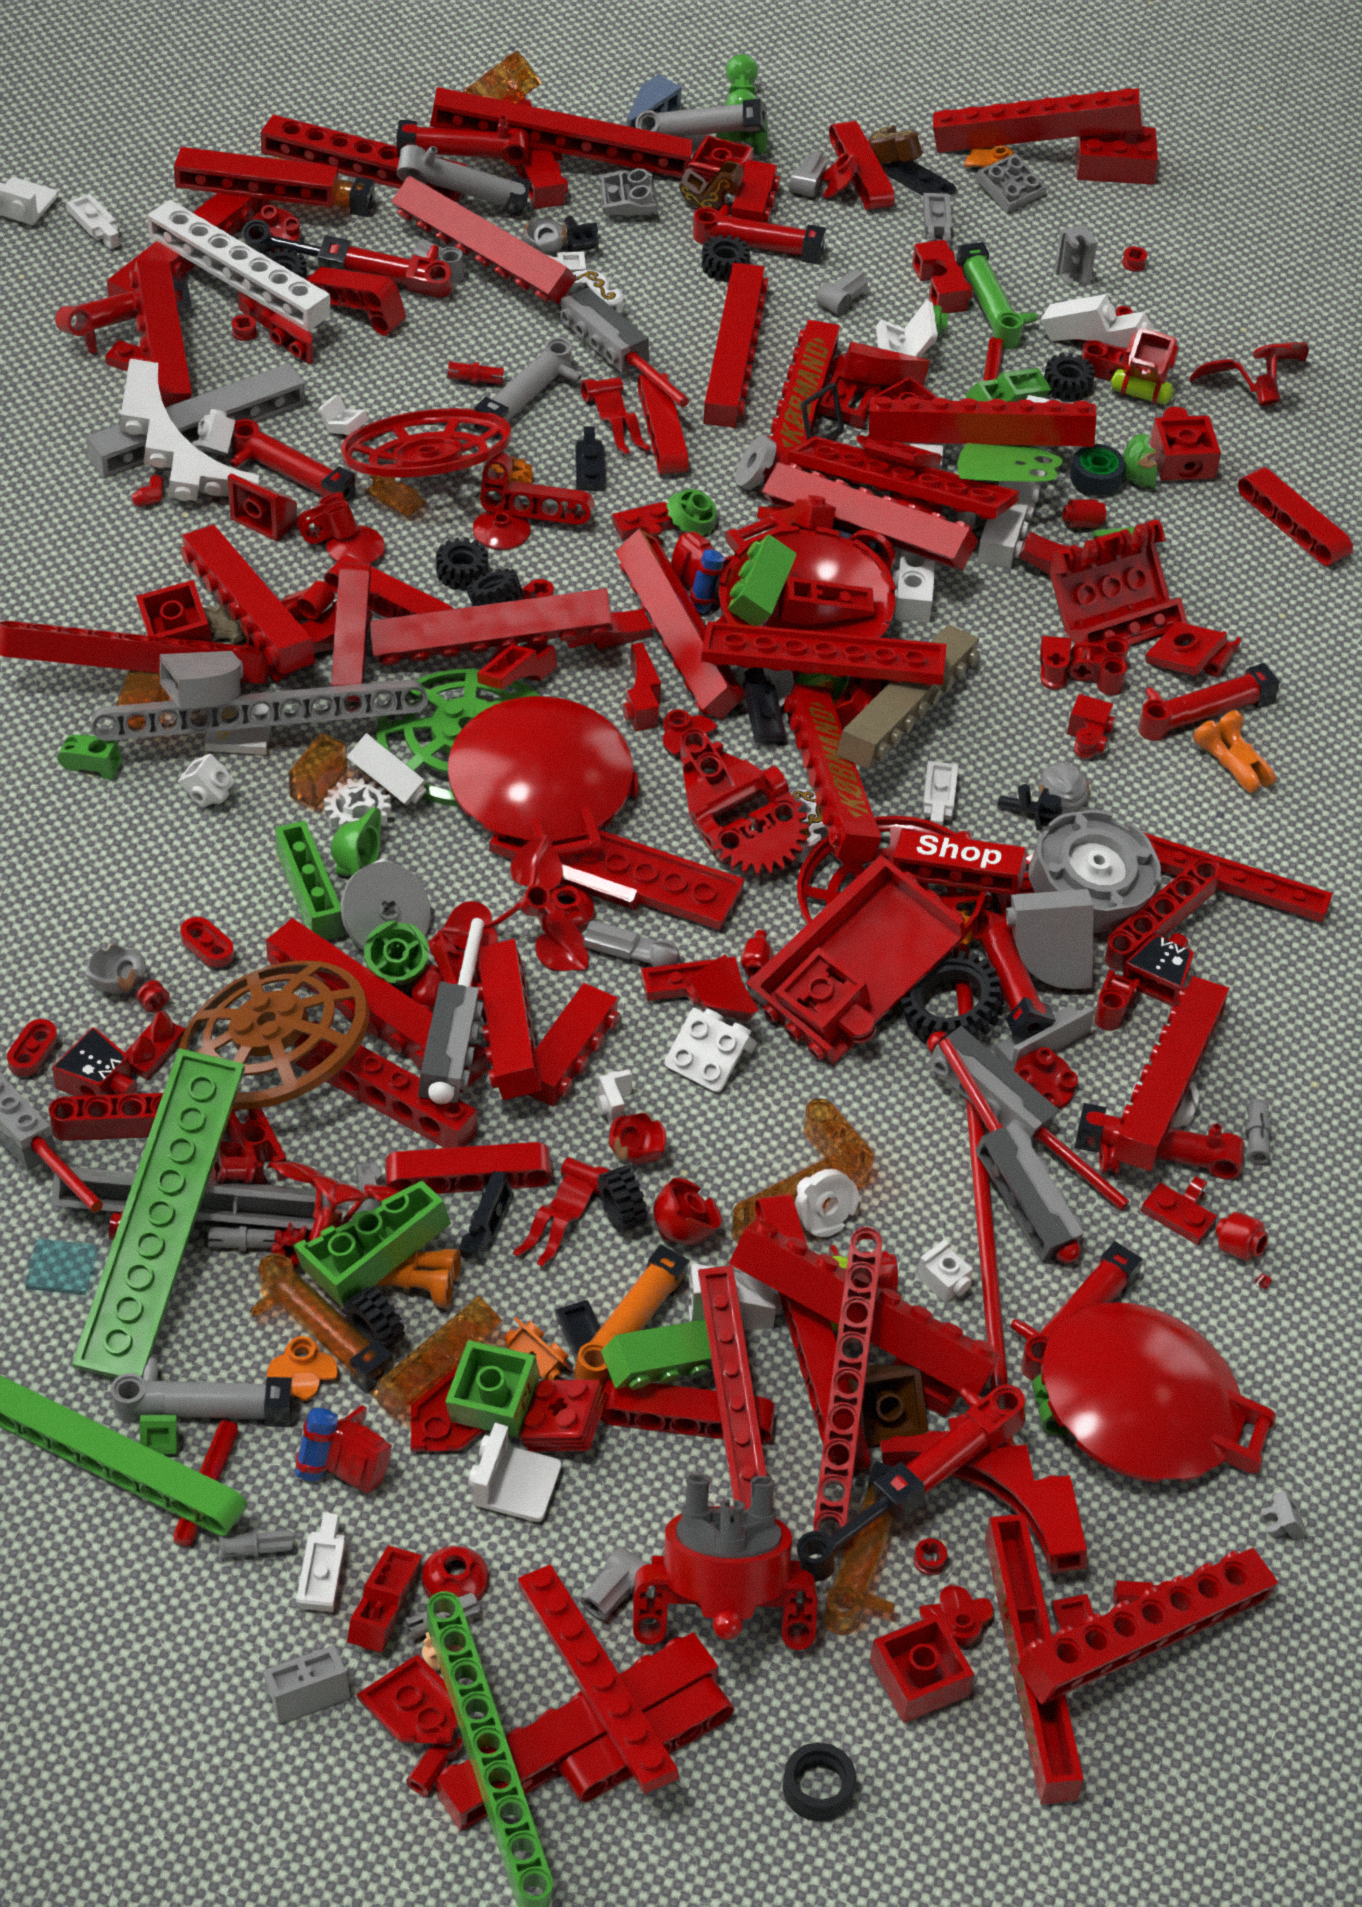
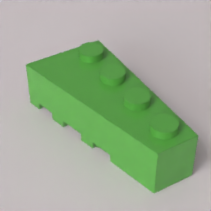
M420 1181L382 1200V1206L372 1211L365 1212V1210H362L352 1215V1221L336 1229L332 1225L321 1231L320 1237L308 1243L303 1240L293 1246L302 1269L344 1308L345 1302L366 1287L374 1286L448 1227L451 1222L444 1200L423 1181Z

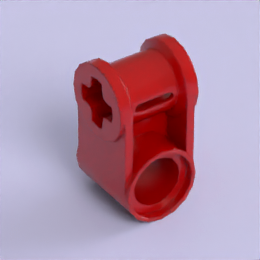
M1098 340L1085 342L1081 354L1082 360L1087 358L1089 364H1093L1095 370L1094 377L1111 381L1117 369L1124 370L1129 358L1126 355L1127 348L1109 345ZM1121 355H1123L1122 362H1119Z
M1042 636L1040 646V681L1044 687L1056 690L1066 685L1072 638Z
M1112 969L1108 971L1102 990L1099 993L1094 1014V1021L1098 1027L1110 1031L1116 1030L1122 1025L1129 1007L1132 1006L1136 998L1141 980L1138 978L1131 980L1119 976Z
M222 1141L210 1178L216 1183L240 1180L245 1184H251L255 1171L252 1153L243 1149L238 1143Z

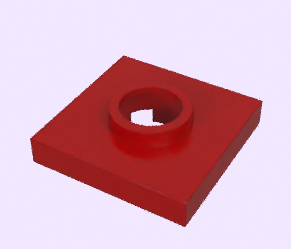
M1176 621L1145 654L1146 663L1196 676L1228 642L1226 633ZM1188 641L1187 646H1180V643Z

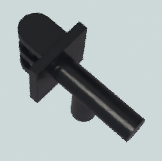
M572 216L565 218L568 252L589 250L599 246L596 235L598 233L596 222L578 225Z
M1022 784L1018 787L1019 799L1002 795L998 799L999 808L1035 814L1036 830L1041 831L1043 826L1047 827L1052 820L1063 814L1061 798L1057 795L1049 794V788L1043 789L1037 802L1031 801L1030 786L1027 784Z

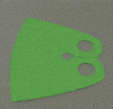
M967 443L958 459V474L960 479L1051 481L1057 478L1058 473L1054 469L1061 466L1063 459L1055 454L1029 445ZM1044 456L1051 458L1052 462L1040 463L1034 458ZM1016 461H1022V462H1024L1025 464H1024V465H1019V464H1016L1015 462H1016ZM1035 469L1043 470L1047 475L1041 477L1034 476L1029 471Z

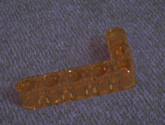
M821 1098L811 1100L805 1109L803 1125L805 1136L824 1159L739 1202L733 1209L731 1236L737 1243L745 1228L754 1220H757L755 1200L758 1198L790 1193L795 1203L799 1182L803 1178H810L815 1173L825 1169L841 1171L855 1183L857 1189L866 1186L870 1182L874 1153L830 1101ZM828 1197L824 1201L823 1208L826 1207L827 1202L831 1201V1198Z

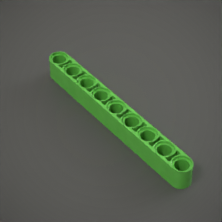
M0 1375L1 1428L219 1536H226L247 1508L248 1504L244 1497L234 1489Z
M447 1591L438 1592L429 1599L427 1604V1629L518 1907H549L553 1889L552 1876L461 1602L453 1593ZM446 1612L452 1616L442 1619L437 1617L436 1614ZM451 1645H458L463 1649L458 1652L449 1651L447 1647ZM462 1678H468L474 1681V1683L471 1685H461L457 1681ZM472 1712H480L485 1717L476 1720L468 1715ZM484 1746H491L497 1751L492 1754H485L479 1749ZM501 1780L506 1782L508 1786L503 1789H497L491 1783ZM513 1815L519 1818L520 1821L516 1824H508L502 1818ZM517 1851H527L532 1857L527 1860H520L513 1854ZM536 1886L542 1889L544 1893L539 1896H531L525 1892V1889Z

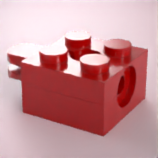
M1174 406L1167 408L1163 417L1154 418L1150 446L1157 452L1154 459L1157 463L1161 481L1216 478L1221 451L1209 415L1189 416L1186 409Z
M817 947L775 991L777 1001L828 1044L840 1032L858 1044L870 1041L876 1034L877 1027L874 1016L864 1009L871 1001L867 983L820 947Z

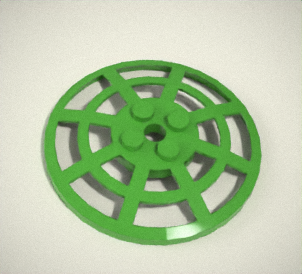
M453 669L436 672L421 677L416 681L420 682L423 687L450 679L465 678V681L443 684L431 690L424 687L428 702L437 707L432 717L414 718L416 713H408L405 715V720L386 723L388 715L379 716L376 729L377 742L389 751L386 734L404 731L406 743L414 754L406 763L409 768L415 772L425 763L438 771L448 773V762L433 757V755L440 749L450 754L451 747L462 726L495 704L515 698L540 695L518 680L509 685V687L518 690L513 693H509L504 689L479 684L477 682V672L480 671L479 669ZM464 688L463 697L449 701L438 695L445 691ZM476 689L492 692L501 696V698L491 703L476 698ZM411 690L406 694L408 696L412 693L420 697V692L417 690ZM431 728L433 740L422 748L415 738L413 729ZM427 783L423 786L426 792L421 798L442 805L460 807L451 790L435 787Z

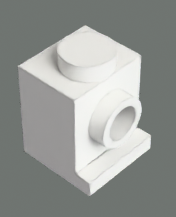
M210 409L209 415H205L199 423V440L193 441L192 444L197 449L217 455L227 454L236 420L227 418L226 412Z
M944 1239L920 1257L917 1278L946 1303L955 1295H963L970 1288L973 1269L949 1248V1243Z

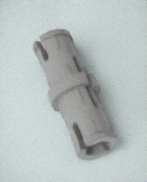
M1253 1099L1247 1104L1248 1124L1245 1128V1135L1249 1139L1248 1158L1255 1164H1263L1268 1161V1158L1270 1159L1269 1138L1272 1135V1127L1268 1123L1269 1104L1263 1099Z
M240 1224V1227L209 1226L208 1248H239V1251H247V1248H272V1244L277 1242L274 1239L275 1231L279 1230V1228L248 1227V1224Z

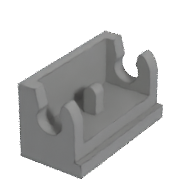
M1085 225L1060 231L1054 273L1059 275L1062 281L1069 287H1072L1073 281L1070 279L1072 277L1077 278L1083 286L1090 285L1097 241Z
M334 1645L262 1670L269 1702H273L275 1716L279 1724L350 1699L347 1672Z

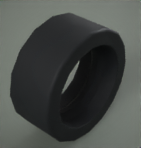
M816 1742L803 1745L792 1753L785 1765L782 1786L785 1800L795 1813L805 1819L815 1821L835 1819L846 1811L853 1800L856 1771L852 1760L847 1754L832 1744ZM815 1764L827 1766L836 1771L842 1781L841 1789L838 1794L831 1798H812L803 1793L798 1787L797 1775L806 1766Z

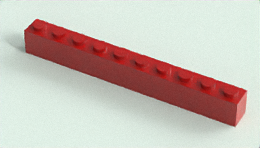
M436 87L430 121L431 127L498 132L499 117L506 116L508 130L519 128L528 133L530 137L529 147L635 169H644L683 178L686 169H689L692 155V139Z

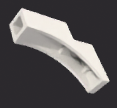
M1107 294L1050 304L1041 318V322L1051 342L1067 339L1098 340L1109 345L1127 348L1132 335L1137 333L1139 328L1154 331V326L1149 321L1145 311L1116 316L1115 308L1110 303Z

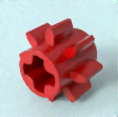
M290 1222L284 1232L281 1230L275 1231L274 1239L277 1242L272 1244L271 1253H279L280 1265L288 1263L293 1264L294 1268L298 1267L299 1259L294 1246H291L303 1240L306 1243L312 1241L307 1238L306 1226L297 1229L293 1228V1224Z

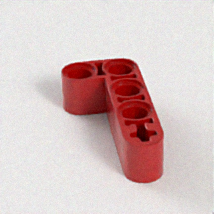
M320 267L306 279L330 294V305L367 311L372 328L380 335L387 336L406 318L399 289L396 283L388 277Z
M501 452L487 460L484 465L480 501L483 508L489 512H505L512 516L576 525L586 523L592 514L595 502L592 495L588 492L511 481L513 464L510 456L506 453ZM491 465H500L504 469V472H495L492 469ZM495 491L499 493L502 499L494 500L490 497L489 492ZM517 496H526L530 503L523 504L519 502ZM545 500H554L557 502L558 507H549ZM577 504L582 505L581 508L584 511H579Z

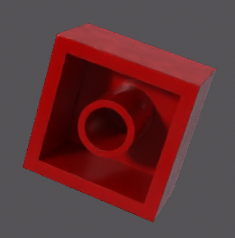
M194 580L136 596L147 635L213 642Z
M940 1613L873 1640L869 1662L903 1723L970 1696L975 1674Z

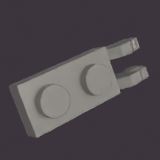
M924 193L923 215L927 242L935 241V236L943 235V240L945 239L950 249L952 232L950 194Z

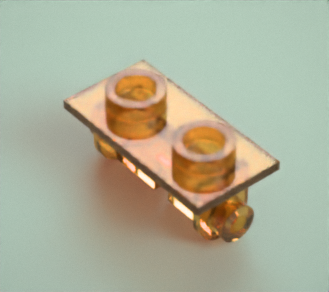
M371 475L373 484L365 489L366 493L407 518L427 504V501L418 494V490L412 489L400 481L396 483L394 477Z

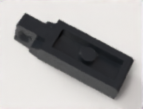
M584 426L583 440H577V445H575L576 490L604 491L605 489L604 445H602V441L595 440V426Z
M748 668L744 672L745 682H743V691L755 743L782 744L786 740V733L775 685L771 684L770 681H766L764 668Z
M493 1171L489 1183L483 1188L481 1202L478 1209L471 1216L469 1233L462 1236L459 1250L464 1259L481 1260L486 1247L493 1246L514 1196L505 1172Z

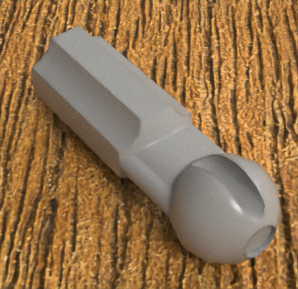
M594 920L590 921L587 927L583 947L628 960L633 958L651 963L653 967L677 964L680 956L675 943L669 940L655 941L641 937L636 932Z

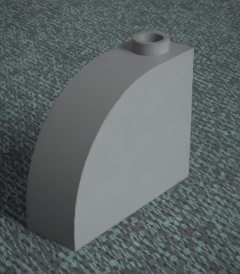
M232 651L160 654V685L179 709L217 706L231 702L239 696L240 679L243 677L242 661Z
M1088 889L1011 895V907L1006 908L1007 926L1012 927L1019 956L1026 968L1035 977L1047 984L1067 989L1092 988L1094 905Z

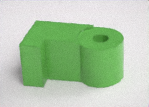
M72 734L67 736L57 756V760L68 770L78 771L82 769L100 772L101 778L113 780L122 762V757L117 740L104 741L96 736Z

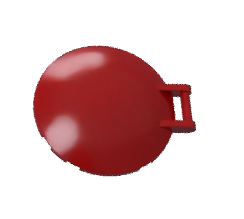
M778 511L768 514L767 518L739 530L733 528L725 532L726 541L735 553L728 565L725 564L719 582V603L727 623L750 625L728 610L732 599L729 594L733 586L740 581L741 577L738 576V573L743 564L749 560V556H747L749 548L755 541L761 542L769 534L797 553L788 576L873 588L875 612L872 616L804 625L779 621V605L777 600L772 614L760 626L880 638L886 632L892 621L896 605L894 581L883 560L861 541L856 539L853 542L840 536V531L816 526V530H799L798 526H789Z
M528 696L495 704L476 715L461 729L450 750L448 780L453 796L460 808L468 817L472 816L482 823L483 829L504 839L507 836L524 839L525 844L540 836L548 835L552 845H555L553 847L559 857L589 851L595 854L602 852V843L598 833L601 824L611 816L615 817L627 800V795L633 781V761L629 747L621 733L609 720L595 710L563 698Z
M1122 1302L1096 1304L1083 1308L1067 1317L1055 1329L1044 1349L1041 1363L1042 1385L1046 1386L1049 1396L1047 1404L1059 1426H1066L1070 1433L1078 1440L1076 1445L1100 1464L1125 1476L1153 1483H1159L1161 1479H1178L1179 1483L1203 1477L1207 1471L1216 1466L1219 1467L1223 1462L1248 1473L1260 1471L1263 1462L1261 1453L1268 1430L1274 1426L1276 1413L1272 1409L1242 1396L1231 1369L1220 1353L1200 1333L1170 1314L1144 1305ZM1245 1421L1255 1425L1248 1448L1238 1444Z

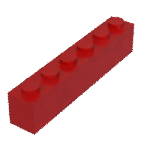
M522 90L492 94L493 99L531 106L530 100H526ZM529 147L527 160L521 165H516L515 168L520 178L531 181L528 197L533 208L540 209L565 205L568 182L565 177L562 178L560 164L555 162L553 152Z
M188 147L180 148L174 164L175 188L330 208L333 207L339 189L338 166Z
M136 260L135 269L130 271L129 284L130 288L135 290L133 294V309L138 310L136 319L137 332L142 333L140 352L145 354L146 359L144 361L158 363V385L161 400L166 408L191 399L192 395L169 260Z
M515 938L479 947V961L476 962L475 972L478 981L482 980V982L477 983V988H479L480 1000L484 1002L481 1016L483 1022L487 1023V1025L482 1026L486 1044H490L489 1047H485L489 1066H493L492 1069H488L491 1086L493 1089L499 1088L503 1100L542 1091L523 961Z

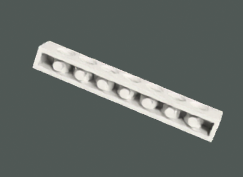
M172 200L167 201L147 214L149 237L307 332L330 317L329 293Z
M909 443L911 446L941 454V456L943 454V445ZM941 460V462L938 464V466H928V467H932V468H936V469H940V470H941V469H942V460ZM895 549L894 566L898 567V569H893L892 575L894 585L897 587L895 589L896 605L894 619L929 622L933 598L935 561L901 549Z

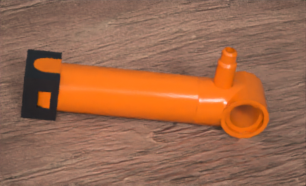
M661 1244L648 1259L647 1267L592 1340L580 1348L574 1369V1380L598 1379L600 1381L599 1384H602L603 1388L604 1383L609 1378V1371L601 1350L615 1335L641 1331L645 1328L669 1295L673 1297L685 1281L690 1260Z

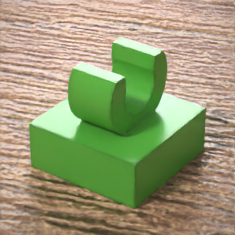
M141 1415L139 1421L140 1444L160 1454H177V1415Z

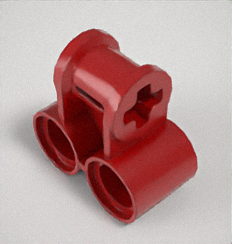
M335 492L323 497L319 501V506L302 512L297 518V528L304 540L311 544L320 543L333 536L335 539H344L358 531L351 508L341 492ZM314 523L315 529L310 530L309 525Z
M1111 635L1103 640L1102 645L1090 642L1074 644L1071 649L1073 662L1070 664L1069 674L1079 681L1097 682V688L1103 694H1119L1123 689L1127 671L1128 641L1121 636ZM1084 650H1086V657H1083ZM1081 665H1084L1083 672L1081 673Z

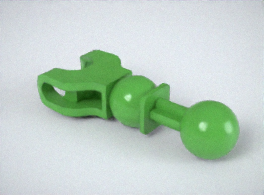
M738 54L728 61L726 76L732 85H730L726 106L743 104V100L756 99L755 86L751 84L757 78L758 66L751 56ZM768 121L767 132L749 134L747 130L716 133L717 138L731 142L745 141L752 145L754 153L766 154Z

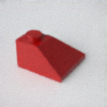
M230 473L228 475L231 520L276 542L297 523L296 500Z
M726 954L689 977L686 981L688 986L685 989L687 997L694 1006L698 1004L703 1011L708 1008L722 1016L744 1022L752 1019L759 1011Z

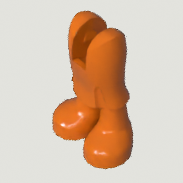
M1238 710L1228 712L1221 718L1218 725L1213 720L1203 723L1195 731L1193 740L1203 750L1217 758L1220 765L1227 768L1247 792L1253 793L1260 788V784L1266 787L1276 782L1277 778L1271 766L1253 749L1251 743L1247 744L1242 738L1240 732L1244 726V718Z
M447 1248L439 1251H416L377 1282L375 1286H397L410 1290L411 1287L421 1288L430 1292L435 1306L447 1309L452 1298L453 1281H457L460 1272L461 1252L458 1249Z

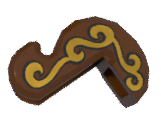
M891 125L877 130L868 140L880 164L899 160L901 162H909L920 158L923 154L918 138L919 134L915 130L897 132L896 126Z
M726 161L711 181L707 183L703 177L691 169H686L679 185L681 195L694 207L718 209L724 203L728 192L730 195L736 194L744 178V170L738 163Z

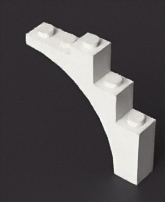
M136 359L129 360L119 431L128 432L133 435H147L144 464L158 468H172L168 497L177 498L182 501H197L198 492L207 493L212 496H229L228 475L230 473L258 484L259 475L236 470L215 461L198 450L180 433L169 418L161 400L158 385V363Z

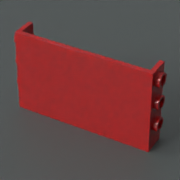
M880 855L750 978L746 985L750 996L762 1007V1012L769 1020L774 1023L778 1020L785 1026L786 1033L797 1042L802 1040L808 1045L807 1049L817 1060L821 1061L824 1059L833 1066L856 1042L840 1032L828 1044L777 1001L775 991L817 947H820L867 983L871 1001L864 1009L874 1016L876 1024L967 936L964 923L965 918L957 909L946 907L934 891L930 889L926 891L922 888L918 880L910 872L905 871L903 873Z

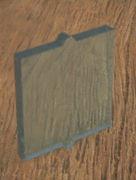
M37 1239L32 1259L28 1260L29 1272L25 1288L86 1295L90 1277L95 1273L93 1265L97 1245Z

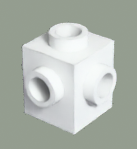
M210 753L192 761L177 782L188 792L191 799L203 808L213 803L216 805L222 803L229 796L230 792L228 789L235 779L227 772L225 766L219 763Z

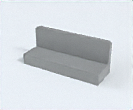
M1069 1005L1053 1014L1056 1021L1051 1027L1028 1039L1013 1035L996 1044L994 1053L1012 1070H1014L1017 1061L1022 1056L1041 1047L1050 1048L1055 1053L1090 1034L1095 1010L1088 1006L1078 1012L1072 1005Z

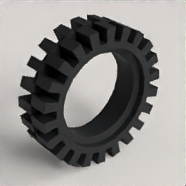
M951 951L946 956V959L938 963L901 999L908 1027H911V1031L915 1036L919 1033L920 1039L924 1042H927L929 1036L934 1032L941 1031L950 1035L960 1026L979 1040V1030L986 1036L991 1031L989 1024L996 1026L999 1022L997 1015L1002 1016L1004 998L999 976H997L995 968L993 966L990 967L989 961L985 958L980 961L979 955L974 953L968 959L966 951H959L958 957L954 958ZM947 981H968L976 985L981 991V996L976 1006L967 1013L956 1017H937L929 1013L923 1006L928 992L935 986Z

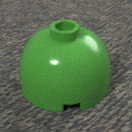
M388 921L378 925L368 935L364 947L366 966L374 975L384 979L394 987H404L411 984L424 972L428 963V943L424 934L415 925L410 923L404 924L397 923V921Z

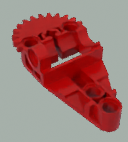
M699 728L687 729L681 736L680 759L689 817L712 854L716 855L720 862L730 865L732 870L739 864H742V874H746L748 869L753 867L755 876H759L761 867H764L769 875L772 874L773 864L781 871L784 870L783 859L794 863L795 857L792 852L799 854L803 852V848L798 843H807L808 837L801 834V832L809 831V824L801 823V821L807 819V812H798L803 804L801 801L796 802L789 792L788 783L782 772L775 765L762 771L746 759L741 760L724 752V745L721 742L717 741L712 744L703 730ZM690 744H697L701 748L692 750L687 746ZM706 768H712L716 772L713 774H706L702 770ZM758 794L764 795L770 803L748 814V820L742 817L725 827L718 826L714 821V818L746 803ZM786 815L790 817V820L781 821L777 816ZM727 842H732L737 847L733 849H727L723 846V844Z

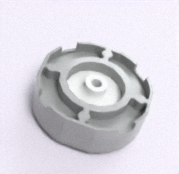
M1091 809L1062 814L1048 824L1032 855L1029 864V880L1035 893L1088 889L1094 905L1093 933H1100L1117 929L1152 898L1160 879L1161 868L1149 838L1138 827L1131 824L1130 828L1119 822L1111 820L1112 813Z

